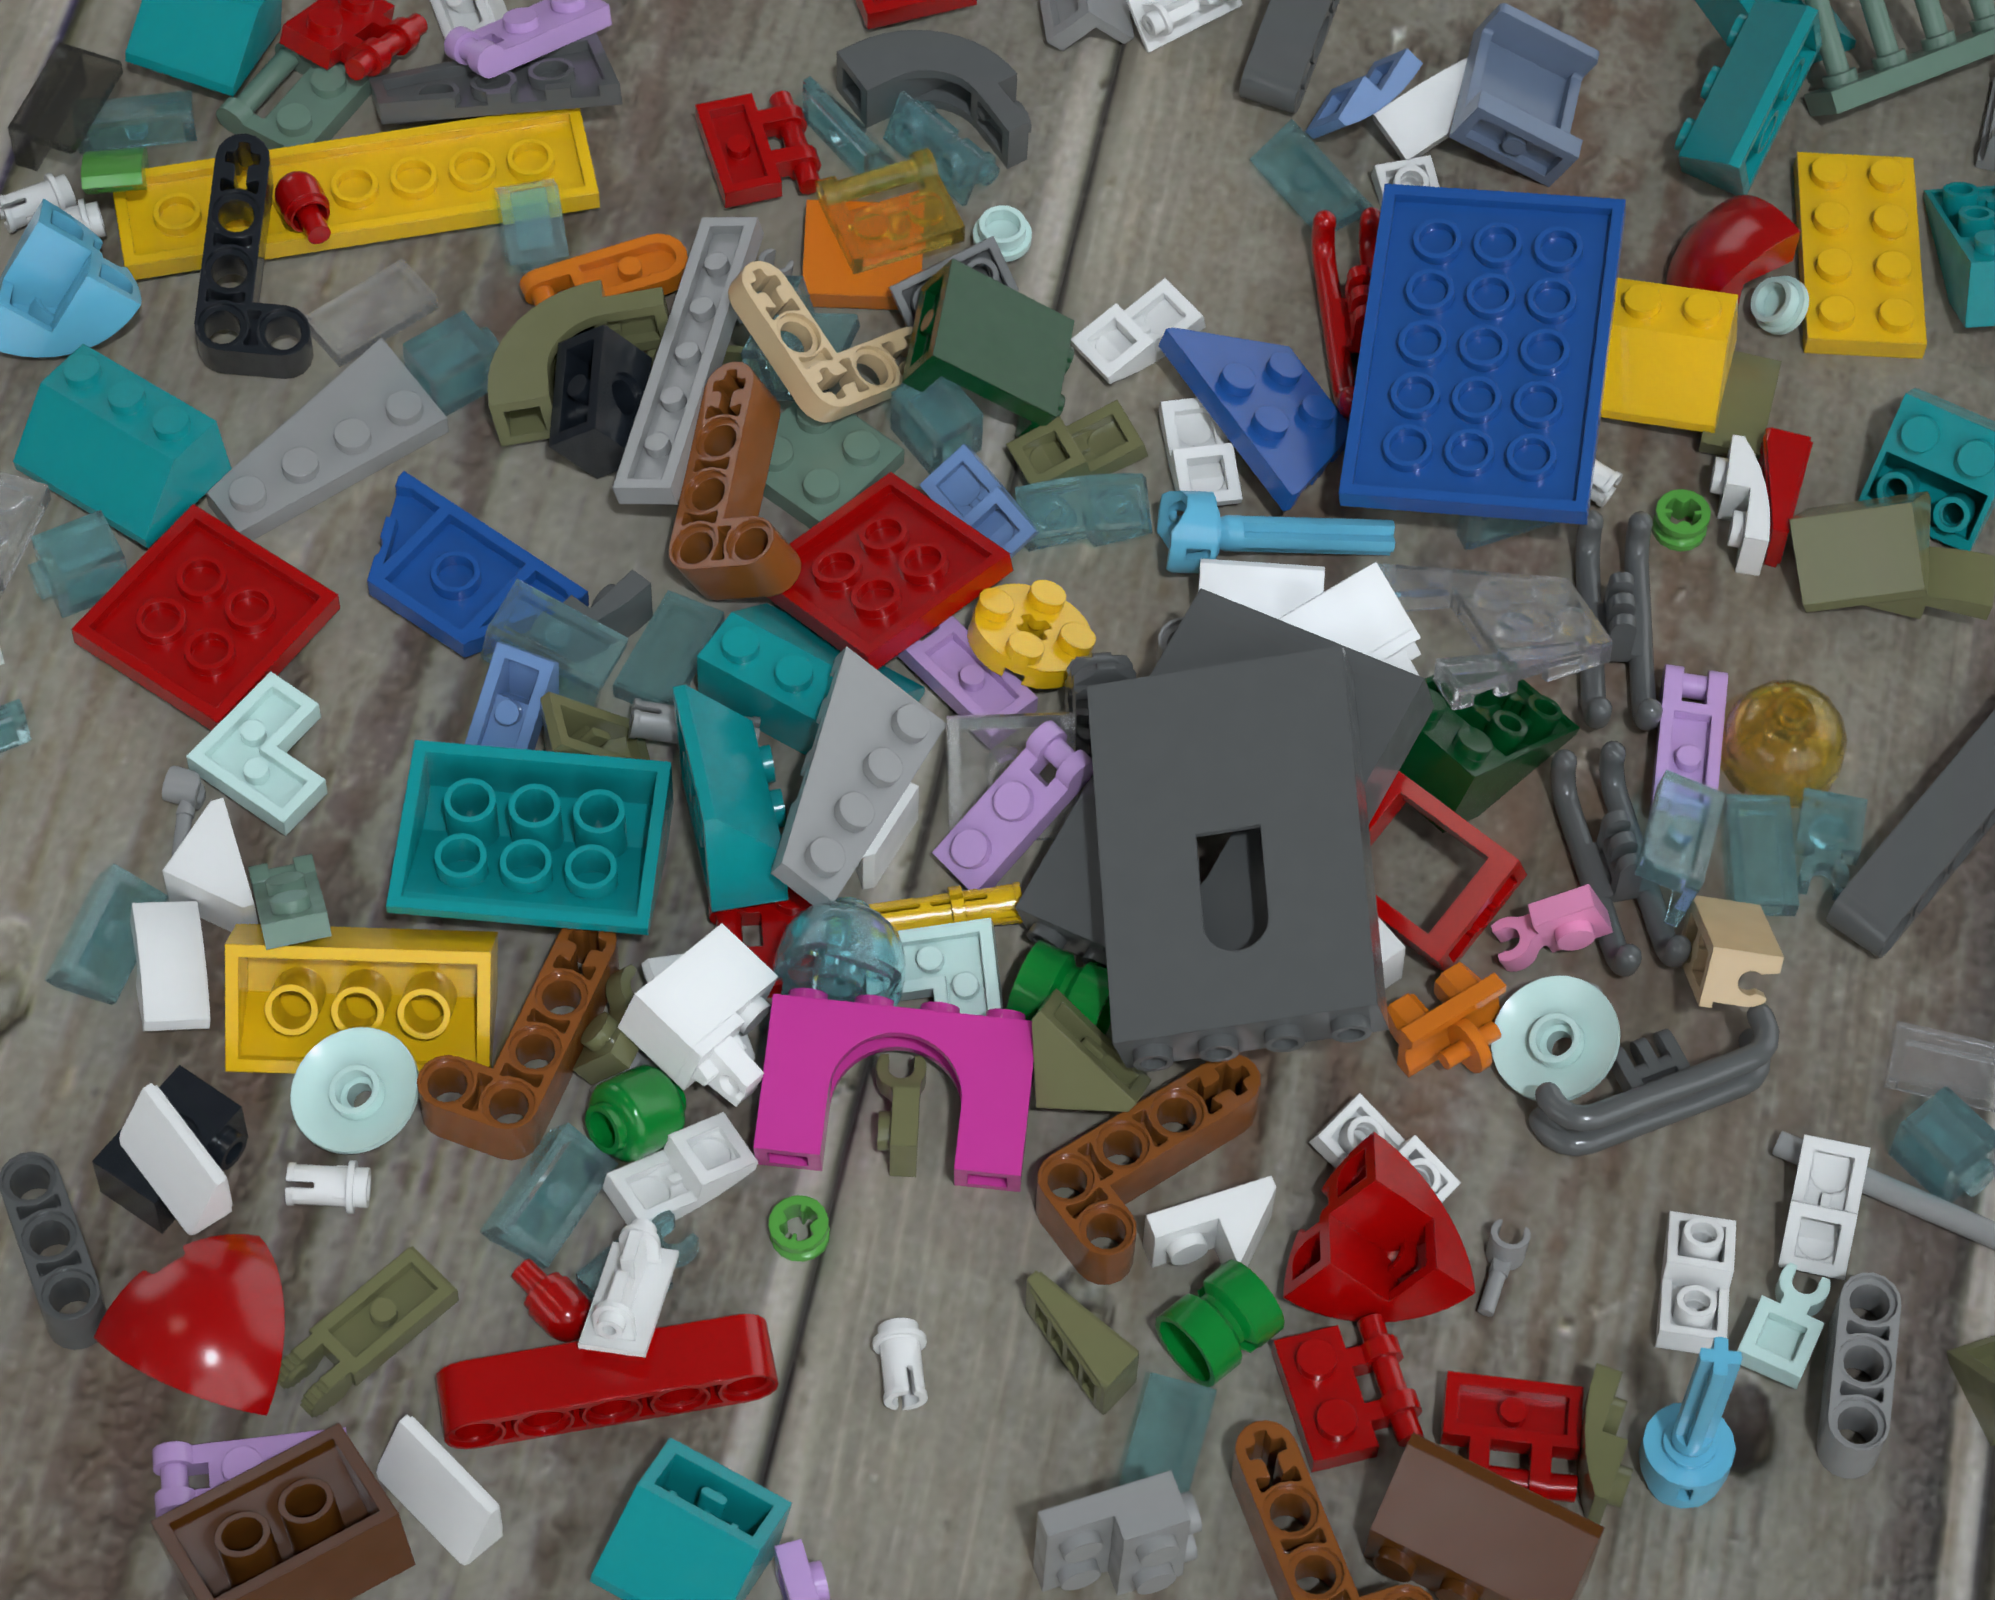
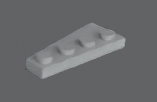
M381 337L206 493L208 506L220 521L247 538L254 540L448 433V419Z
M847 646L835 657L830 674L833 677L828 696L822 701L816 721L819 724L812 749L806 754L800 774L804 777L797 799L791 804L771 870V874L822 913L835 902L947 726V723Z

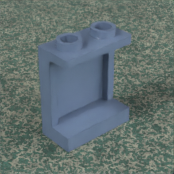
M1499 4L1473 32L1449 137L1550 187L1579 158L1583 140L1570 134L1581 82L1584 76L1598 63L1599 51L1509 4Z

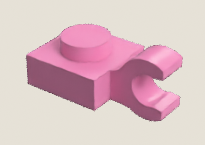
M1589 884L1528 904L1530 914L1520 917H1504L1491 925L1492 932L1500 943L1513 938H1520L1519 943L1514 949L1498 954L1500 963L1509 972H1517L1529 967L1537 958L1540 949L1546 945L1552 953L1560 950L1574 951L1589 946L1596 938L1613 933L1608 910Z

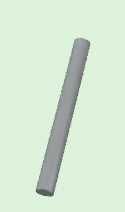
M1782 1130L1772 1155L1798 1166L1803 1139ZM1867 1167L1862 1190L1863 1194L1995 1250V1221Z

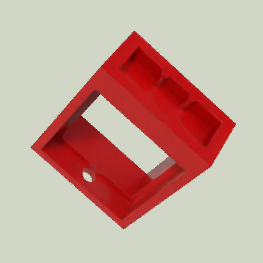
M1398 771L1369 823L1371 846L1407 802L1486 861L1429 933H1426L1376 895L1378 917L1399 940L1443 972L1460 961L1526 878L1527 874L1519 859Z

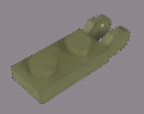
M413 1246L407 1248L309 1329L310 1336L282 1359L277 1383L283 1389L294 1387L304 1377L306 1378L316 1370L325 1355L335 1366L308 1389L306 1394L303 1395L304 1397L300 1404L312 1418L322 1415L331 1406H334L344 1398L352 1384L355 1386L359 1385L459 1301L458 1290Z

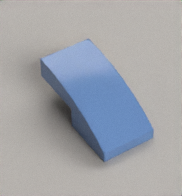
M1408 48L1375 61L1366 76L1364 75L1331 89L1305 132L1312 139H1315L1375 114L1402 92L1414 78L1423 63Z
M966 444L960 446L919 484L933 501L1010 553L1011 558L1039 533L1000 481L972 448Z

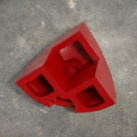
M1752 195L1731 197L1706 213L1683 238L1672 257L1666 285L1738 294L1739 305L1745 283L1793 261L1801 231L1783 212L1759 197Z
M1373 1132L1347 1155L1323 1185L1322 1192L1328 1197V1205L1322 1210L1319 1222L1308 1230L1300 1229L1298 1231L1286 1267L1283 1298L1311 1312L1331 1318L1358 1322L1367 1315L1377 1313L1383 1316L1384 1322H1397L1424 1317L1448 1309L1476 1292L1466 1249L1444 1205L1415 1167L1389 1142Z
M224 1234L193 1241L183 1246L185 1252L183 1257L168 1264L154 1274L143 1270L125 1286L109 1306L93 1337L105 1349L138 1371L180 1391L229 1408L264 1416L268 1415L282 1362L285 1309L277 1265L268 1246L260 1236Z

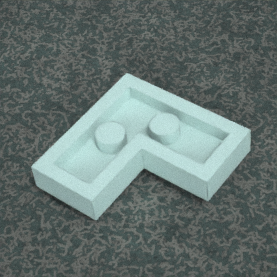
M270 671L186 756L188 767L190 770L196 771L200 778L286 836L328 793L326 780L287 754L294 744L321 718L319 704Z
M991 918L862 936L868 995L887 997L894 1002L934 996V1002L953 1004L960 1008V1013L986 1016L987 1010L1003 1009L995 930Z

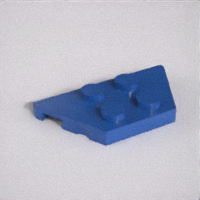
M1174 327L1165 330L1158 345L1282 511L1290 510L1296 504L1304 489L1309 484L1313 485L1323 474L1328 463L1334 462L1344 451L1349 423L1289 346Z
M403 471L398 476L395 485L396 498L390 517L386 516L380 535V552L374 556L367 579L369 595L464 658L496 646L497 642H507L530 633L535 621L545 611L557 609L571 595L587 607L589 606L587 590L407 472Z

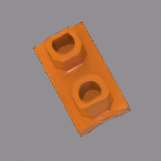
M1458 962L1443 971L1435 980L1434 994L1443 1004L1429 1011L1415 994L1409 993L1390 1003L1387 1007L1390 1033L1399 1044L1397 1065L1408 1078L1437 1060L1447 1070L1461 1062L1468 1070L1475 1074L1489 1068L1492 1064V1054L1489 1045L1501 1038V1032L1495 1024L1496 1017L1501 1010L1499 996L1506 992L1507 985L1495 972L1481 980L1462 962Z

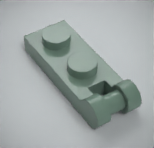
M312 853L293 857L294 864L270 869H268L267 863L248 866L266 950L332 936Z

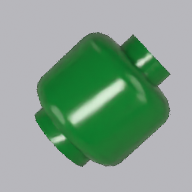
M649 1065L633 1067L596 1086L590 1095L589 1107L586 1111V1128L593 1143L603 1153L612 1155L625 1162L641 1160L663 1149L668 1141V1135L684 1128L686 1097L683 1090L660 1069Z

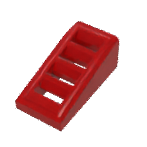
M1773 427L1765 429L1760 447L1761 456L1758 459V463L1765 480L1770 508V535L1764 565L1776 568L1777 564L1781 563L1790 530L1789 519L1794 516L1813 442H1811V437Z

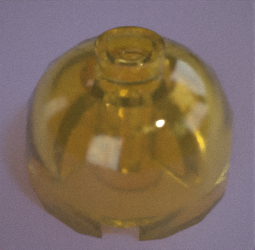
M1772 680L1746 691L1728 712L1724 723L1720 767L1735 789L1742 794H1745V790L1748 789L1755 795L1765 797L1764 805L1774 808L1803 807L1822 799L1830 791L1832 783L1839 777L1847 752V735L1844 719L1830 698L1814 686L1796 680Z

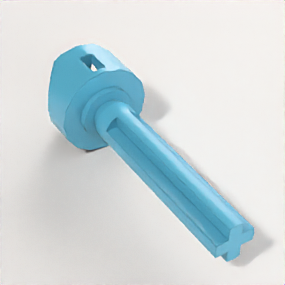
M1207 491L1166 492L1161 496L1158 509L1157 533L1169 549L1166 570L1171 573L1199 574L1200 559H1216L1219 550L1227 552L1390 555L1395 549V523L1393 520L1242 515L1220 516L1214 492ZM1177 511H1184L1182 516L1177 515Z
M1714 1337L1711 1348L1700 1349L1682 1403H1673L1657 1411L1646 1425L1638 1452L1640 1468L1650 1492L1663 1504L1680 1509L1699 1507L1715 1497L1727 1480L1736 1447L1733 1432L1722 1418L1742 1362L1741 1352L1728 1350V1338Z

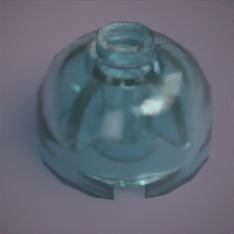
M839 897L835 901L811 906L798 913L792 919L780 939L772 971L783 982L781 995H789V990L793 988H811L827 993L829 1000L854 1002L855 997L858 995H878L893 1000L894 1006H897L903 993L906 975V955L897 929L879 912L871 909L867 903L860 899Z

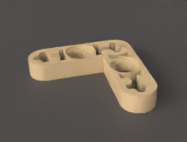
M763 261L750 262L731 282L728 296L733 309L799 408L815 421L823 423L834 422L914 389L902 383L906 361H903L899 366H897L895 361L900 354L903 357H907L913 327L900 328L836 353L788 279L778 268ZM780 331L790 332L797 336L802 342L804 352L790 349L783 342ZM857 364H864L873 369L879 378L880 385L870 384L864 380L857 370ZM839 382L841 389L836 395L832 392H822L834 387Z

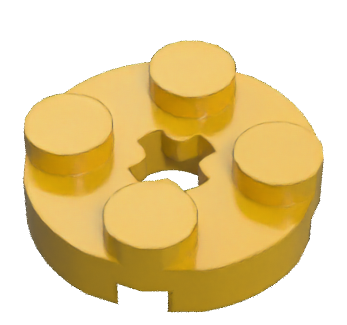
M1037 580L1031 586L1011 583L984 589L980 593L973 609L967 633L971 649L988 669L1000 676L1003 675L1005 668L1014 673L1024 675L1021 685L1035 689L1064 687L1067 678V668L1070 662L1076 657L1090 655L1096 643V636L1087 620L1077 608L1066 601L1064 589L1048 580Z

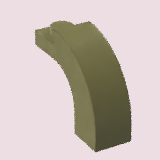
M597 280L557 293L542 301L522 316L501 340L492 358L488 373V404L501 446L550 438L559 342L605 324L642 351L659 348L670 315L663 288L658 287L606 296L602 281Z

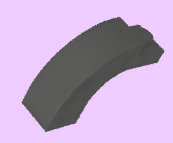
M902 30L872 36L837 51V91L866 128L903 111L917 108L941 109L952 112L967 120L978 131L1007 169L1027 160L1028 133L1031 132L1032 125L1026 109L1019 101H1016L1017 73L1006 61L988 48L969 39L945 32Z

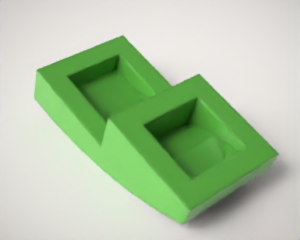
M147 147L84 152L81 165L82 190L87 195L147 190L145 168H149Z

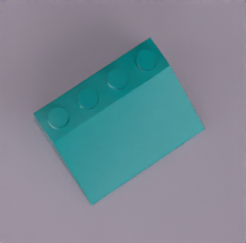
M415 740L386 903L387 913L649 935L667 854L674 804L672 762Z

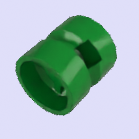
M1039 940L1032 947L1019 970L1006 1009L1022 1012L1026 1016L1025 1020L1032 1021V1018L1047 997L1057 988L1106 1035L1111 1025L1107 969L1092 962L1079 968L1076 966L1073 954Z
M1232 1259L1226 1261L1203 1280V1286L1197 1290L1198 1296L1190 1293L1182 1296L1156 1317L1155 1320L1158 1337L1168 1354L1187 1376L1205 1387L1214 1386L1241 1364V1350L1252 1353L1284 1329L1285 1320L1283 1313L1272 1292L1251 1269L1241 1262Z

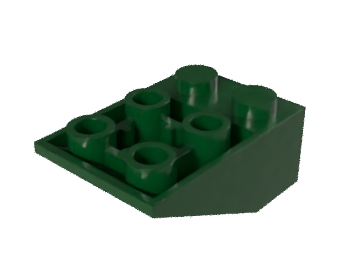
M1489 650L1425 678L1434 709L1399 771L1468 822L1480 816L1572 739L1580 727L1563 714L1561 707L1554 700L1541 695L1522 679L1511 663L1494 655ZM1419 812L1422 816H1424L1430 823H1432V824H1433L1438 830H1440L1442 833H1445V832H1446L1444 829H1442V828H1441L1440 826H1438L1436 823H1434V822L1431 821L1429 818H1427L1425 815H1423L1421 812Z

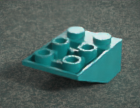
M1952 182L1946 184L1943 189L1924 190L1923 200L1950 305L1965 328L1995 326V185L1977 187L1966 182Z

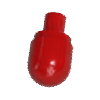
M293 171L284 175L276 185L275 201L285 222L295 231L305 233L310 243L320 244L325 242L331 235V230L326 223L330 215V204L320 183L313 175L304 171Z
M531 1258L523 1261L514 1270L511 1277L528 1294L524 1306L529 1310V1316L550 1337L557 1341L572 1342L580 1339L592 1304L590 1299L569 1277H563L559 1272L547 1275Z

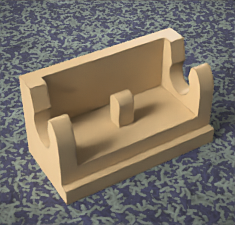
M1691 895L1682 935L1690 940L1692 951L1682 967L1698 1005L1712 1008L1713 1002L1743 1007H1755L1765 1003L1766 997L1764 992L1755 988L1745 990L1738 986L1739 978L1748 971H1756L1761 975L1780 974L1784 955L1761 905Z

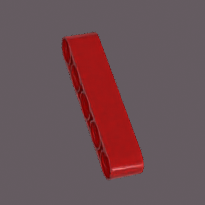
M737 1314L655 1328L646 1358L579 1349V1341L463 1360L442 1368L435 1377L444 1440L448 1446L456 1449L483 1448L747 1403L772 1394L779 1385L767 1322L765 1318L755 1314Z

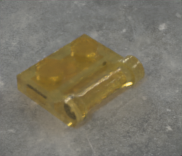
M928 147L911 152L908 160L837 180L833 175L817 180L815 183L820 206L853 274L964 242L965 225L938 174L935 158ZM916 182L920 189L853 210H848L846 202Z

